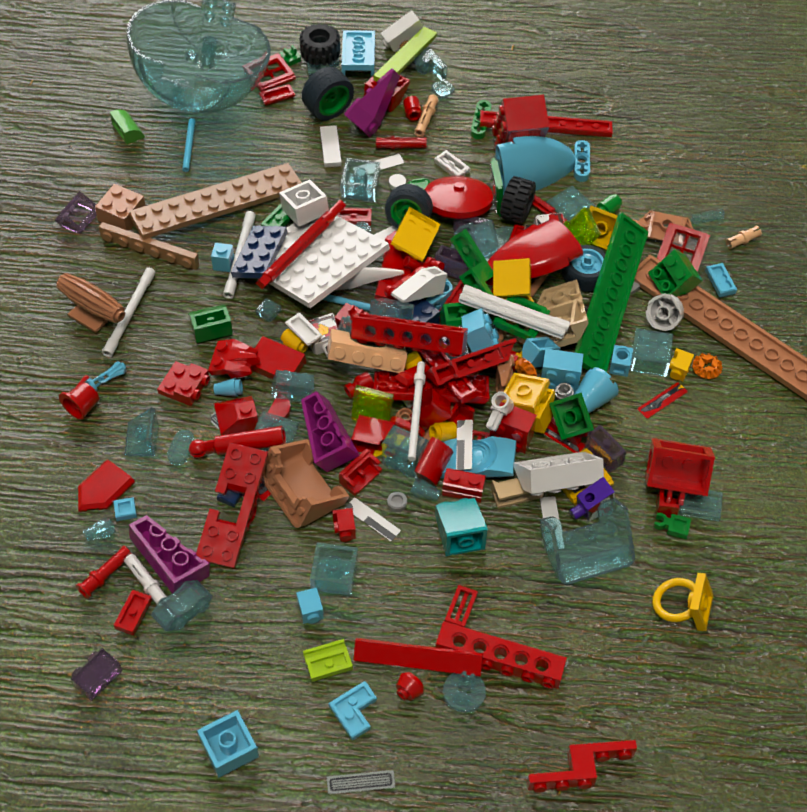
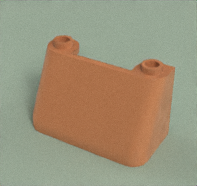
M308 439L269 448V455L261 480L294 527L306 526L346 503L349 498L346 490L342 486H335L331 490L314 467L313 454Z

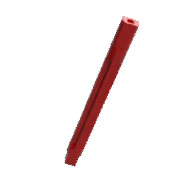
M339 200L329 211H326L262 274V277L256 284L263 290L269 283H272L335 220V217L346 207V204Z

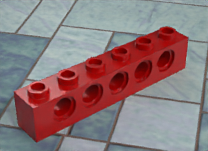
M357 313L352 316L351 339H357L359 343L371 341L379 346L391 344L394 348L411 347V350L423 351L424 349L430 350V353L433 354L444 352L453 357H459L466 351L468 328L365 313ZM369 326L375 328L376 334L370 332ZM387 329H391L394 332V337L387 333ZM405 332H410L413 339H408ZM424 334L431 337V342H427L424 339ZM442 337H447L450 345L444 344Z
M444 621L436 641V648L476 652L475 649L484 650L482 669L496 670L505 676H516L525 682H536L549 689H559L567 657ZM459 642L462 643L464 646L457 647L454 644ZM496 655H503L505 658H504V659H498V658H496L495 656H496ZM516 661H523L525 665H518ZM537 667H543L546 671L541 672L537 670Z

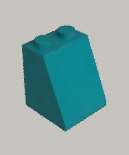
M475 498L442 502L435 506V517L445 556L485 549L488 529Z

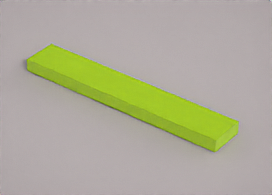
M426 27L420 29L373 75V80L378 81L391 68L399 75L437 37V32Z

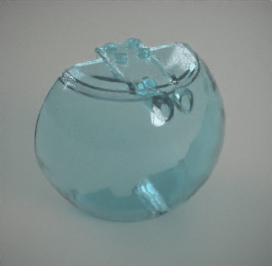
M162 0L151 3L138 10L131 17L127 26L126 37L132 67L145 88L170 107L190 113L222 111L245 99L259 84L267 69L271 54L269 41L258 26L234 18L236 3L228 0H202L201 6L185 0Z

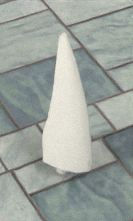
M365 267L336 290L352 289L378 280L402 275L404 270Z

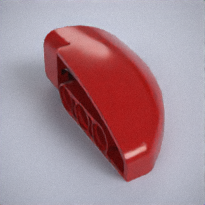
M550 219L539 225H531L518 233L499 248L487 262L493 270V261L530 258L531 278H535L567 267L569 262L583 256V249L567 227L558 220ZM493 277L485 281L487 285H493Z

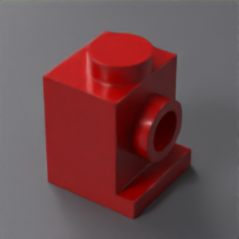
M353 509L332 510L335 534L339 533L340 541L347 542L351 539H356Z

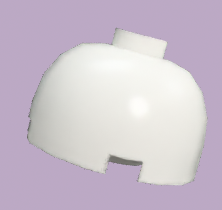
M672 294L655 296L649 301L646 310V317L650 325L662 331L674 329L681 323L684 317L682 302Z

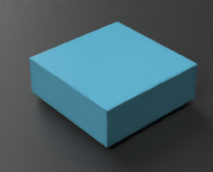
M134 497L114 501L116 521L137 518Z

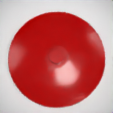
M443 177L432 181L425 188V191L432 199L433 212L449 218L465 219L477 217L486 213L493 204L491 188L482 181L470 177Z

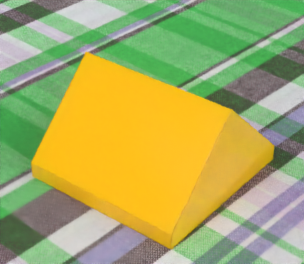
M591 205L578 239L607 250L618 215Z

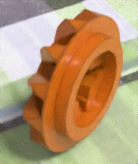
M701 353L700 356L695 357L692 363L694 372L705 379L718 377L723 369L722 361L718 360L717 356H711L710 353L707 355ZM711 363V366L704 368L705 364Z
M525 358L515 361L517 373L537 377V372L531 362Z

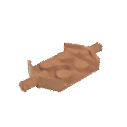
M651 210L642 219L640 218L639 221L633 220L649 231L647 238L663 241L668 228L663 226L664 224L674 223L693 229L689 218ZM676 232L673 243L680 244L682 247L686 234ZM689 236L687 244L691 240H699V238Z

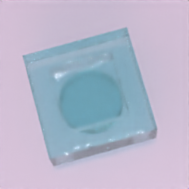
M445 78L433 84L431 88L441 99L454 93V87Z
M266 298L255 310L256 315L271 322L280 313L281 306Z

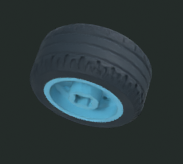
M581 245L583 256L569 262L567 267L562 268V275L566 283L577 280L580 291L592 292L595 289L606 253L595 246Z

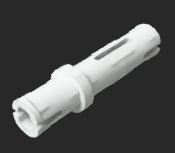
M128 555L124 562L142 584L144 592L149 594L157 605H164L168 601V597L159 587V582L151 577L136 555Z

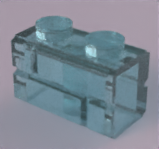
M287 370L275 371L272 382V397L301 401L302 398L313 393L314 375Z

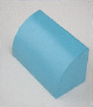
M549 337L526 339L523 345L522 357L531 362L534 368L543 367L545 349L560 350V347Z

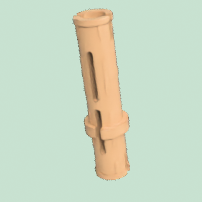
M429 95L427 103L422 108L423 113L414 131L418 137L425 135L430 119L435 114V107L438 102L436 95Z

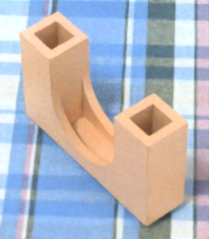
M331 329L327 345L328 360L396 373L404 371L407 359L405 347L394 348L391 344H386L381 348L365 346L351 340L349 332Z

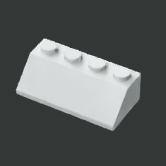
M587 452L513 462V467L522 489L533 496L542 495L546 491L557 493L564 488L575 490L582 485L589 487L604 477L603 458Z

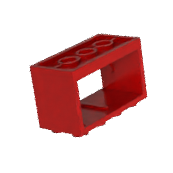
M544 95L504 98L502 100L499 112L496 113V119H494V126H492V135L496 137L494 148L498 144L513 142L515 137L546 136L549 129V121Z

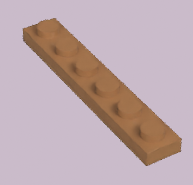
M104 222L99 226L101 238L107 242H113L122 247H128L138 252L167 260L170 263L182 265L185 268L197 270L199 267L197 253L152 238L143 240L140 234Z

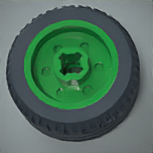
M402 184L390 193L385 204V214L395 228L398 229L409 207L430 218L433 211L432 199L420 186Z

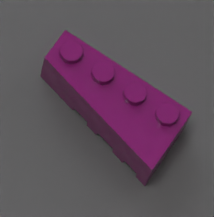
M316 391L301 399L313 459L316 465L328 472L360 456L327 398Z
M147 515L129 524L130 540L174 596L209 577L210 563L205 559L199 558L192 549H187L181 544L179 539L170 536L163 527Z

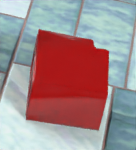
M433 388L422 392L419 426L425 431L431 425L451 418L450 402Z
M359 415L351 438L357 451L363 452L368 449L371 454H374L375 450L382 451L381 444L386 441L388 448H391L395 436V422Z

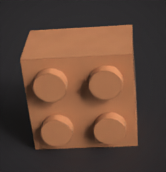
M114 184L97 203L95 210L99 222L130 231L134 223L129 217V211L146 205L143 195Z

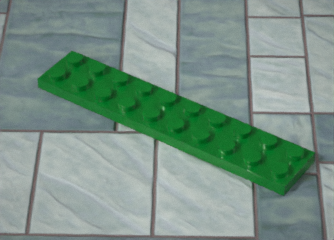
M624 213L617 216L586 314L588 325L581 339L578 340L574 352L583 354L582 367L586 370L597 367L607 372L649 231Z

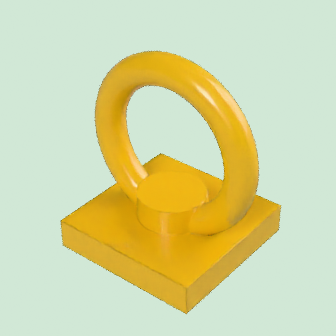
M697 573L695 583L685 578H674L662 583L654 592L652 604L654 611L660 618L669 622H682L693 617L697 630L706 631L714 595L706 573ZM675 586H683L691 590L688 597V610L679 614L668 613L661 606L662 595L668 589Z

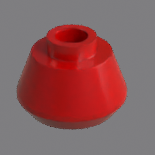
M410 672L401 673L396 685L398 696L403 700H413L423 695L424 685Z

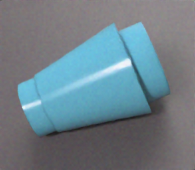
M233 378L214 384L215 395L238 397V395L243 394L241 379Z

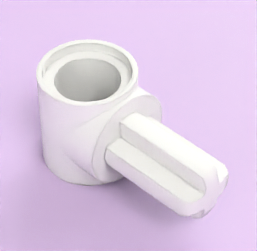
M497 392L492 397L491 409L493 411L486 424V427L490 430L496 431L503 416H507L514 408L513 401L505 392ZM502 400H506L505 405L499 406Z

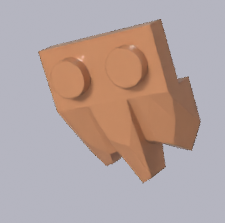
M510 355L507 362L497 365L496 393L504 392L513 375L512 366L515 365L513 355Z

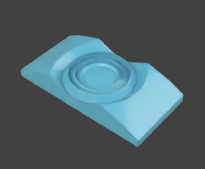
M494 436L482 440H472V469L460 471L486 475V477L514 476L513 462H515L516 440ZM457 438L444 442L453 450V454L441 478L445 477L447 468L456 470Z

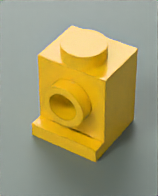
M676 348L674 357L669 365V369H671L669 377L684 382L694 354Z

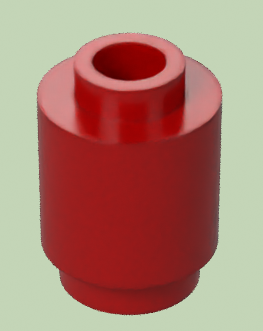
M416 96L405 98L403 106L406 117L411 121L418 120L422 114L419 99Z

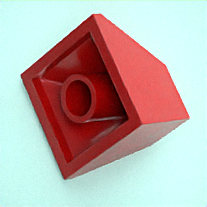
M252 396L214 403L221 435L259 429L257 412Z

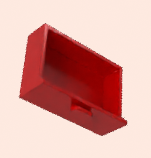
M262 336L255 347L258 350L256 355L260 358V363L250 366V369L291 387L307 361L304 353Z

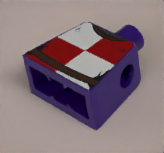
M602 477L577 495V505L569 509L571 516L576 520L584 515L587 521H592L615 509V491L606 479Z

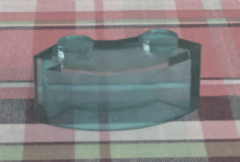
M198 580L185 581L177 591L160 600L151 616L166 632L174 629L180 630L198 613L207 610L213 595Z

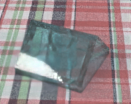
M149 408L128 422L124 455L155 456L158 433V419L155 408Z

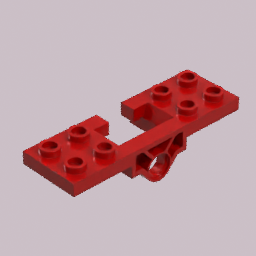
M229 443L215 492L226 495L228 490L245 495L237 523L219 519L220 511L209 509L196 555L202 560L205 559L209 563L232 569L236 568L245 534L255 518L259 496L258 489L269 455L267 451Z

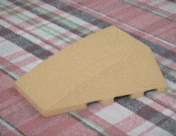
M574 280L544 289L537 304L550 310V316L569 321L570 326L568 331L565 332L563 339L540 331L536 338L549 337L559 347L577 343L588 325L578 281ZM522 338L519 339V342L522 344L526 341Z

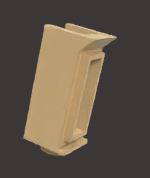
M518 478L499 483L492 480L491 492L498 509L543 498V494L533 496L531 493L523 490Z

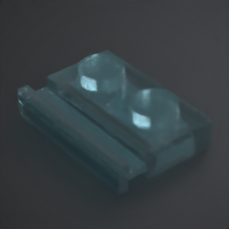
M709 490L708 496L685 493L683 506H680L679 515L720 521L723 492Z

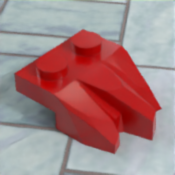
M236 339L217 341L208 372L211 375L228 374L231 378L251 375L252 370L250 366L260 363V358L256 355L258 350Z

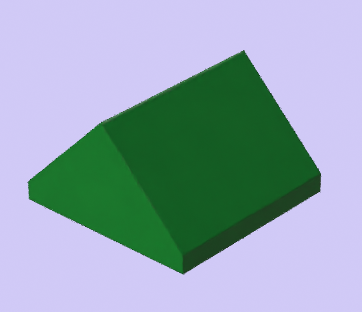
M582 392L549 403L561 440L594 430Z

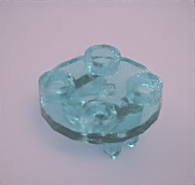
M465 671L462 674L453 673L444 683V701L446 705L456 711L475 712L485 699L486 687L484 681L474 674L467 675Z

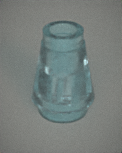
M416 478L410 493L414 494V497L437 501L441 490H438L422 478L421 480Z
M104 517L83 529L86 540L89 541L110 537L113 533H116L111 518L106 519Z

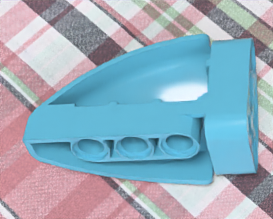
M541 136L515 137L513 142L498 144L495 148V160L498 161L503 183V195L513 176L534 181L537 191L557 182L574 169L575 156L572 150L565 144L551 138Z

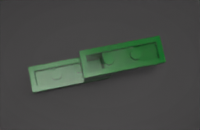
M464 229L450 239L469 268L459 278L464 286L468 285L493 295L485 282L493 277V270L468 231ZM488 313L491 321H493L496 316Z

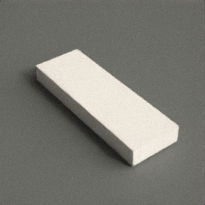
M337 126L320 127L324 166H341Z

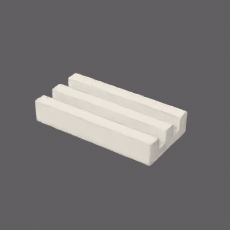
M447 150L434 158V163L451 176H465V173L468 174L470 172V167Z

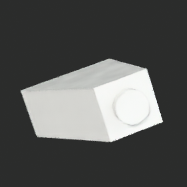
M411 10L381 33L384 38L382 42L394 52L398 51L423 28V25Z

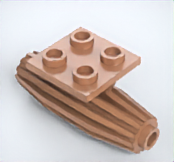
M63 273L58 278L56 283L58 290L76 304L68 313L70 318L95 333L108 321L117 323L124 319L125 308L107 292L85 279L68 273Z

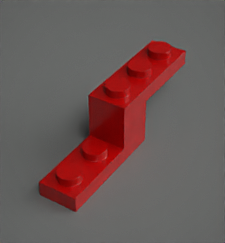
M636 740L569 745L567 756L570 771L529 774L527 779L528 791L534 790L537 793L545 792L547 789L565 791L570 787L589 789L595 785L597 780L594 760L597 759L599 762L608 761L610 758L628 760L634 757L636 753Z

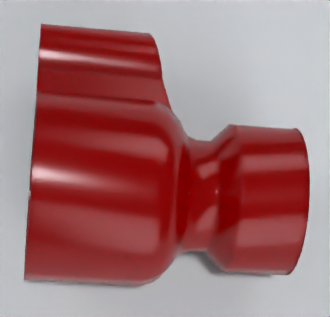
M366 371L356 376L353 383L344 385V390L350 399L357 396L358 392L362 393L369 401L376 398L373 396L374 381Z

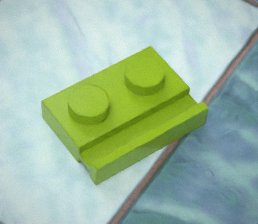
M344 639L303 651L312 682L353 670Z

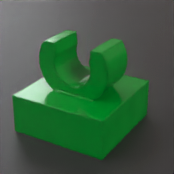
M291 45L290 49L284 48L283 52L279 53L288 66L301 62V56L293 45Z

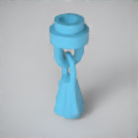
M117 361L107 371L93 380L88 378L85 383H88L98 391L97 387L102 383L126 372V365Z

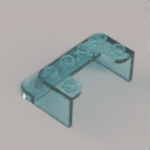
M616 498L603 501L599 505V522L566 532L562 531L561 522L556 517L551 516L540 519L545 551L557 578L562 583H575L628 567L634 562L635 551L628 508Z

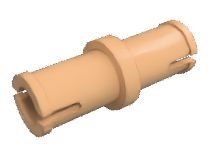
M755 226L747 231L742 230L738 235L727 238L726 245L729 249H733L741 244H748L750 240L762 235L761 229Z

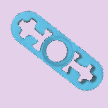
M579 140L575 143L574 178L577 181L585 182L589 179L590 144L587 141ZM584 159L586 160V162L581 163L578 160Z

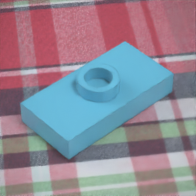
M723 263L706 266L705 271L719 297L736 294L737 288Z

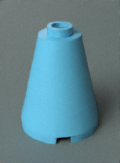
M597 367L587 371L574 393L582 392L588 413L614 399L619 392L616 382H611V376L603 369Z

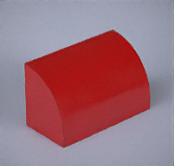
M431 437L414 470L418 479L437 486L453 454V450L444 442Z

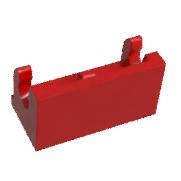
M366 449L339 473V483L356 496L382 472V468L379 466L381 462Z

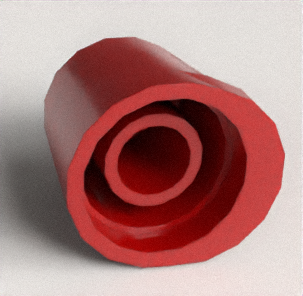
M84 375L77 386L70 392H61L58 396L66 411L79 420H82L100 400L96 390L88 383H85L89 378L88 375Z

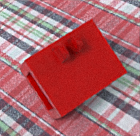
M652 438L645 473L646 484L649 487L667 489L665 503L672 501L673 491H679L677 502L680 506H683L685 493L708 496L715 461L714 453L710 447Z

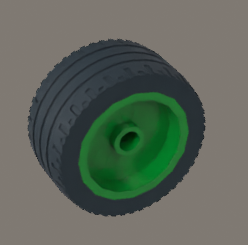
M325 67L312 74L306 81L301 92V98L306 108L316 118L328 121L338 117L348 108L354 96V87L340 70L335 67Z

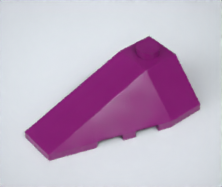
M391 68L377 81V85L373 89H367L366 95L361 99L358 97L344 113L359 130L369 137L378 130L400 78L398 73Z

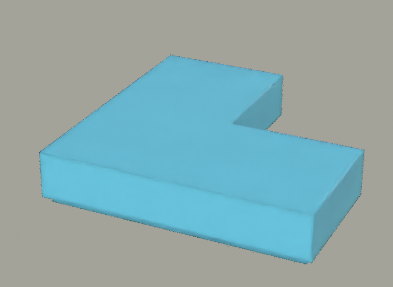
M365 681L328 703L330 709L352 741L371 729V726L360 711L376 702L377 697Z

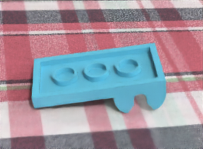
M343 30L342 73L345 75V70L371 71L372 78L374 75L375 31Z

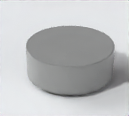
M401 492L391 493L387 498L388 508L393 512L405 510L407 507V497Z

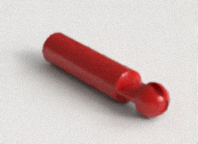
M283 426L215 436L213 440L207 441L196 439L191 442L189 453L194 458H202L206 454L212 453L225 455L229 443L255 449L269 448L286 444V433Z

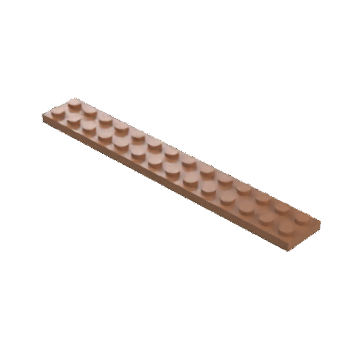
M650 254L639 264L634 281L640 285V288L655 297L661 295V292L648 272L661 261ZM696 286L689 293L677 296L684 307V318L807 400L806 357L699 286Z

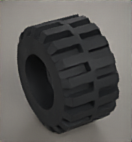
M318 23L317 25L312 24L310 27L307 26L305 30L301 31L299 36L300 54L305 62H309L311 65L315 64V66H325L326 64H332V61L335 62L339 58L340 34L333 26Z
M517 176L511 178L502 198L500 207L501 218L522 224L527 219L536 192L534 181Z

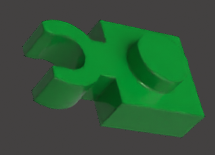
M657 513L656 519L661 520L662 523L655 522V529L662 530L665 528L668 529V535L687 539L691 518L671 514V517L668 518L663 513Z

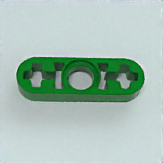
M487 100L477 102L471 126V136L474 139H483L486 135L487 127H480V121L477 119L480 118L482 108H485V111H491V103Z

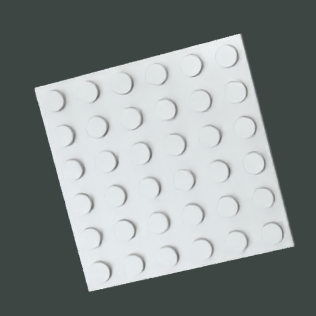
M336 216L335 220L269 284L311 308L390 249L389 243ZM319 218L305 225L298 226L294 222L288 226V233L275 261Z

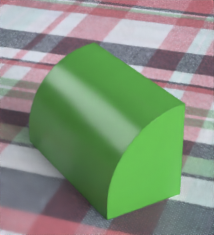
M118 109L110 112L112 125L126 145L145 137L127 111Z

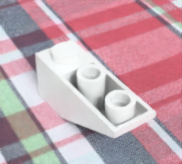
M436 266L421 269L391 292V295L401 303H408L443 294L447 273Z

